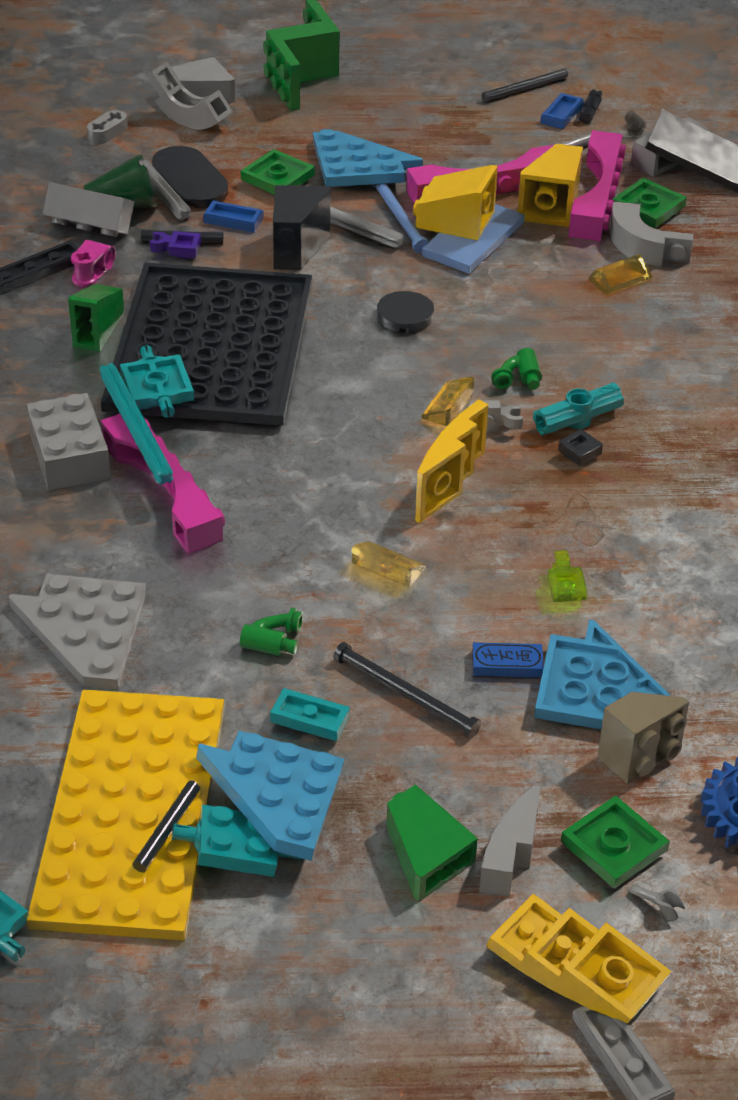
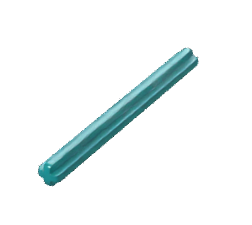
M109 363L107 366L102 365L100 367V377L156 482L160 485L166 482L171 483L173 471L116 366L112 363Z

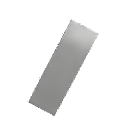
M532 786L522 794L506 811L494 829L481 867L480 893L510 897L514 867L530 868L540 786Z

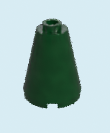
M142 154L131 158L84 185V190L134 201L133 209L158 207L156 201H151V197H155V192L148 169L144 164L140 165V161L144 160Z

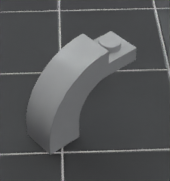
M167 61L146 74L160 96L154 101L169 118L180 125L195 130L207 129L233 112L220 90L207 97H199L190 93L182 85Z
M613 202L610 237L613 244L623 254L636 261L660 267L662 261L690 263L693 234L654 229L641 220V204Z

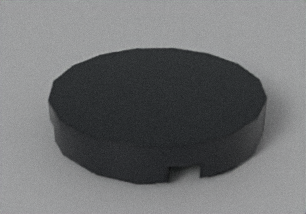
M396 291L382 297L377 304L378 321L392 331L399 332L400 328L407 329L409 333L425 329L433 321L434 306L432 301L417 292Z

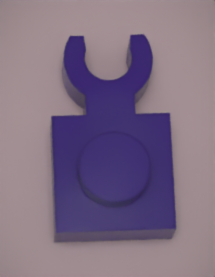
M173 231L172 235H167L163 232H153V240H150V251L154 253L168 251L169 256L184 259L196 258L201 244V233Z

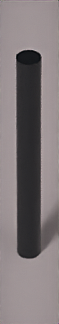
M564 68L486 91L481 94L483 102H488L568 78V71Z

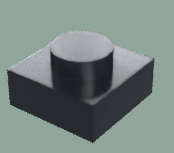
M582 429L563 438L558 444V451L578 466L601 455L603 448L601 442Z

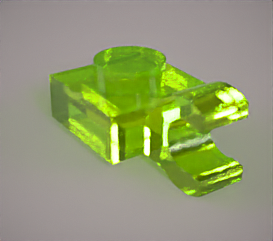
M567 550L554 551L555 563H552V568L548 569L547 575L553 602L586 600L588 591L582 568L571 567Z

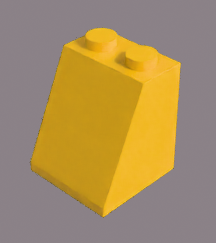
M555 144L521 171L517 212L525 214L524 221L569 227L573 202L578 196L583 147Z
M488 165L435 176L430 184L424 187L421 198L414 203L413 216H416V228L478 241L495 213L498 166Z

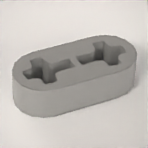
M112 110L96 118L87 125L88 140L95 144H101L121 134L128 127L127 114L120 110Z

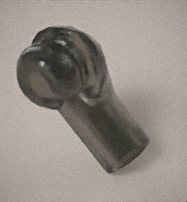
M629 111L626 114L625 121L628 123L627 130L629 136L633 138L640 137L647 128V122L634 111Z

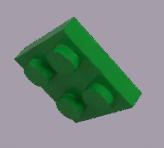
M272 149L242 169L240 173L242 181L275 195V185L300 186L315 176V166Z
M642 178L612 200L614 202L641 204V220L646 225L656 228L686 206L687 197Z
M615 795L562 831L560 842L615 889L667 852L670 840Z

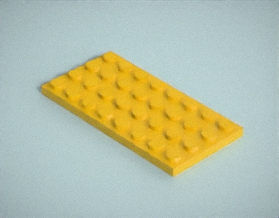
M82 690L29 908V916L27 917L28 930L186 940L198 869V852L194 842L171 840V833L145 872L142 873L134 869L132 863L189 780L197 782L200 786V791L178 824L197 827L202 804H209L213 780L212 776L196 759L198 745L201 743L218 748L225 710L224 699Z

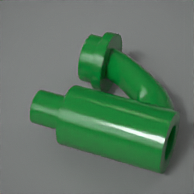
M531 348L519 350L515 356L510 357L503 363L501 368L496 369L491 374L492 384L498 389H507L511 386L514 378L512 371L516 368H519L522 382L531 390L539 388L540 381L542 380L536 352Z
M292 607L289 613L264 617L251 625L245 624L240 635V647L276 656H282L283 652L296 654L298 641L288 639L285 632L272 629L286 627V632L288 633L293 631L299 632L303 623V612Z

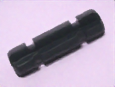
M592 89L589 92L579 112L581 122L586 121L590 123L602 101V91Z

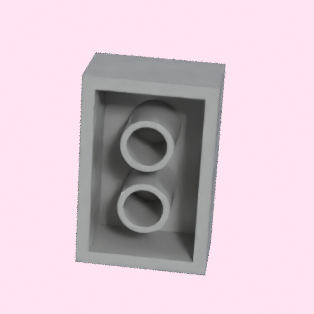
M88 393L72 394L67 397L40 400L26 404L30 436L48 491L111 479L108 448Z

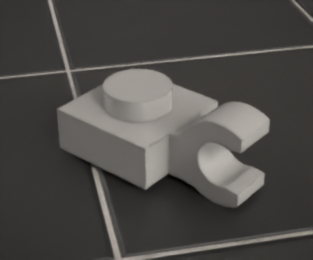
M500 400L483 401L489 404L486 432H499L500 425L510 429L522 428L523 416H520V406L501 407ZM469 401V406L476 401Z

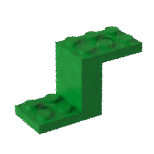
M305 0V9H303L305 24L266 30V40L263 41V49L266 55V63L263 65L265 77L270 79L273 89L278 91L282 102H285L291 111L300 109V82L339 76L340 31L317 0Z

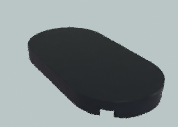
M172 146L161 149L154 154L152 166L187 206L193 203L197 204V207L208 208L212 201L223 202L225 200V195H228V182L226 178L197 149L187 146Z

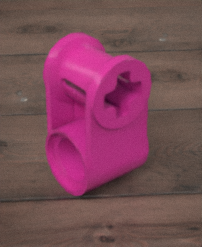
M85 240L81 247L71 255V262L74 264L75 271L72 276L73 284L83 288L96 284L112 268L116 257L115 247Z

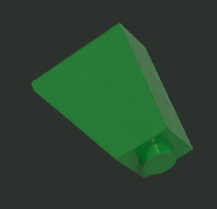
M94 284L69 296L68 305L72 347L101 352L124 314L123 288Z
M416 784L404 792L397 793L387 803L386 828L412 894L418 902L476 863L478 838Z

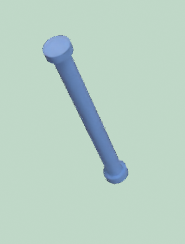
M386 183L371 184L373 188L376 187L412 241L414 251L421 253L428 240L420 235Z

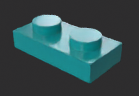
M283 688L270 711L271 723L333 741H338L350 718L349 706Z

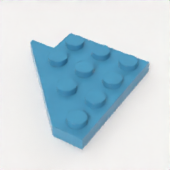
M323 129L320 132H313V144L325 186L405 182L404 170L423 166V158L340 131Z
M589 620L585 639L550 635L534 718L602 729L604 708L630 692L671 695L594 620Z
M238 731L230 751L199 743L196 759L274 851L312 861L345 759L326 752H317L299 747L293 743H284L262 737L256 733Z

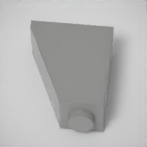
M215 57L171 67L182 85L190 93L199 97H207L220 90L227 103L235 102V79Z

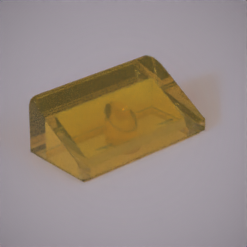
M641 254L595 269L588 277L590 282L605 295L653 278Z
M475 377L447 381L423 412L422 419L448 426L459 415L474 394Z
M370 541L355 544L352 548V564L407 587H410L426 568V564Z

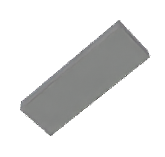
M585 1006L573 1010L572 1019L627 1100L674 1099L675 1089L628 1023L593 1011Z

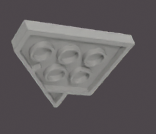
M46 573L39 596L9 595V603L13 611L83 686L119 689L146 596V583Z

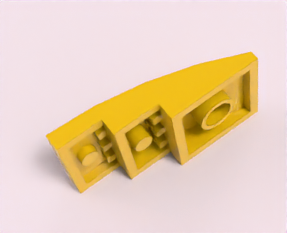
M478 399L461 412L440 433L427 451L417 471L415 521L418 523L423 522L463 493V480L474 473L475 460L485 453L489 404Z
M534 893L490 936L486 944L488 949L516 969L554 992L593 1011L625 1023H629L672 972L607 922L600 929H597L571 908H568L561 915Z

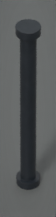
M346 642L340 643L336 648L333 658L340 664L346 662L463 730V735L467 738L472 739L478 733L481 727L480 719L474 716L469 718L354 652L352 646Z

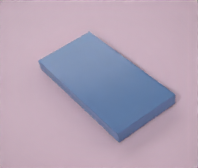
M495 204V213L478 241L438 233L422 248V256L470 274L524 223L525 214Z

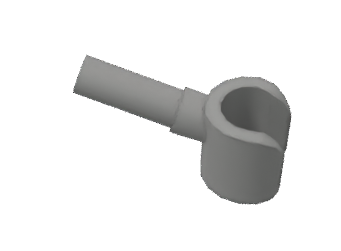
M633 885L630 889L631 894L657 904L664 918L668 921H674L678 918L673 908L680 907L685 909L679 894L674 889H666L660 893L652 892L637 885Z

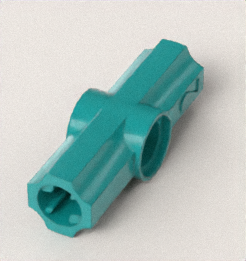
M615 382L591 391L582 388L572 389L566 394V400L534 411L533 421L535 422L536 430L542 436L565 427L584 429L590 425L592 417L622 407L624 397L620 387Z

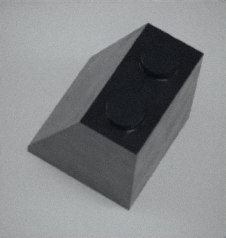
M275 185L273 269L302 270L330 237L331 186Z

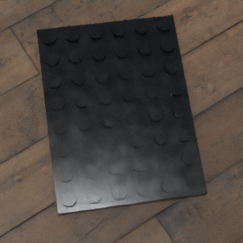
M144 262L113 364L121 375L120 364L142 359L139 352L140 348L145 346L147 351V345L152 347L154 356L167 357L180 354L194 390V400L172 404L175 410L172 417L284 426L312 289V275ZM105 386L101 399V412L120 414ZM160 406L150 409H139L141 414L145 416H162Z

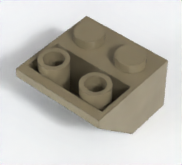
M630 692L604 708L597 757L625 783H629L639 776H646L655 766L665 760L674 759L682 749L689 701L684 697Z

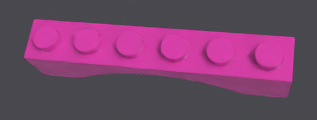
M592 130L588 144L586 166L594 173L599 182L589 192L574 199L570 214L568 237L601 241L603 231H608L614 202L612 199L616 197L626 153V145L622 144L623 134Z
M554 145L531 148L517 159L497 165L496 195L519 191L521 171ZM433 164L407 168L406 192L413 203H415L416 200L421 198L424 187L428 186L435 176L469 169L449 168Z
M121 414L100 420L101 431L108 452L114 460L133 466L154 477ZM145 419V421H146L148 427H149L150 430H151V426H150L148 420ZM151 430L173 471L172 482L163 484L174 500L172 508L173 535L188 554L223 541L225 518L222 511L212 505L206 491L199 489L191 473L185 471L181 467L177 456L168 451L161 436H156Z

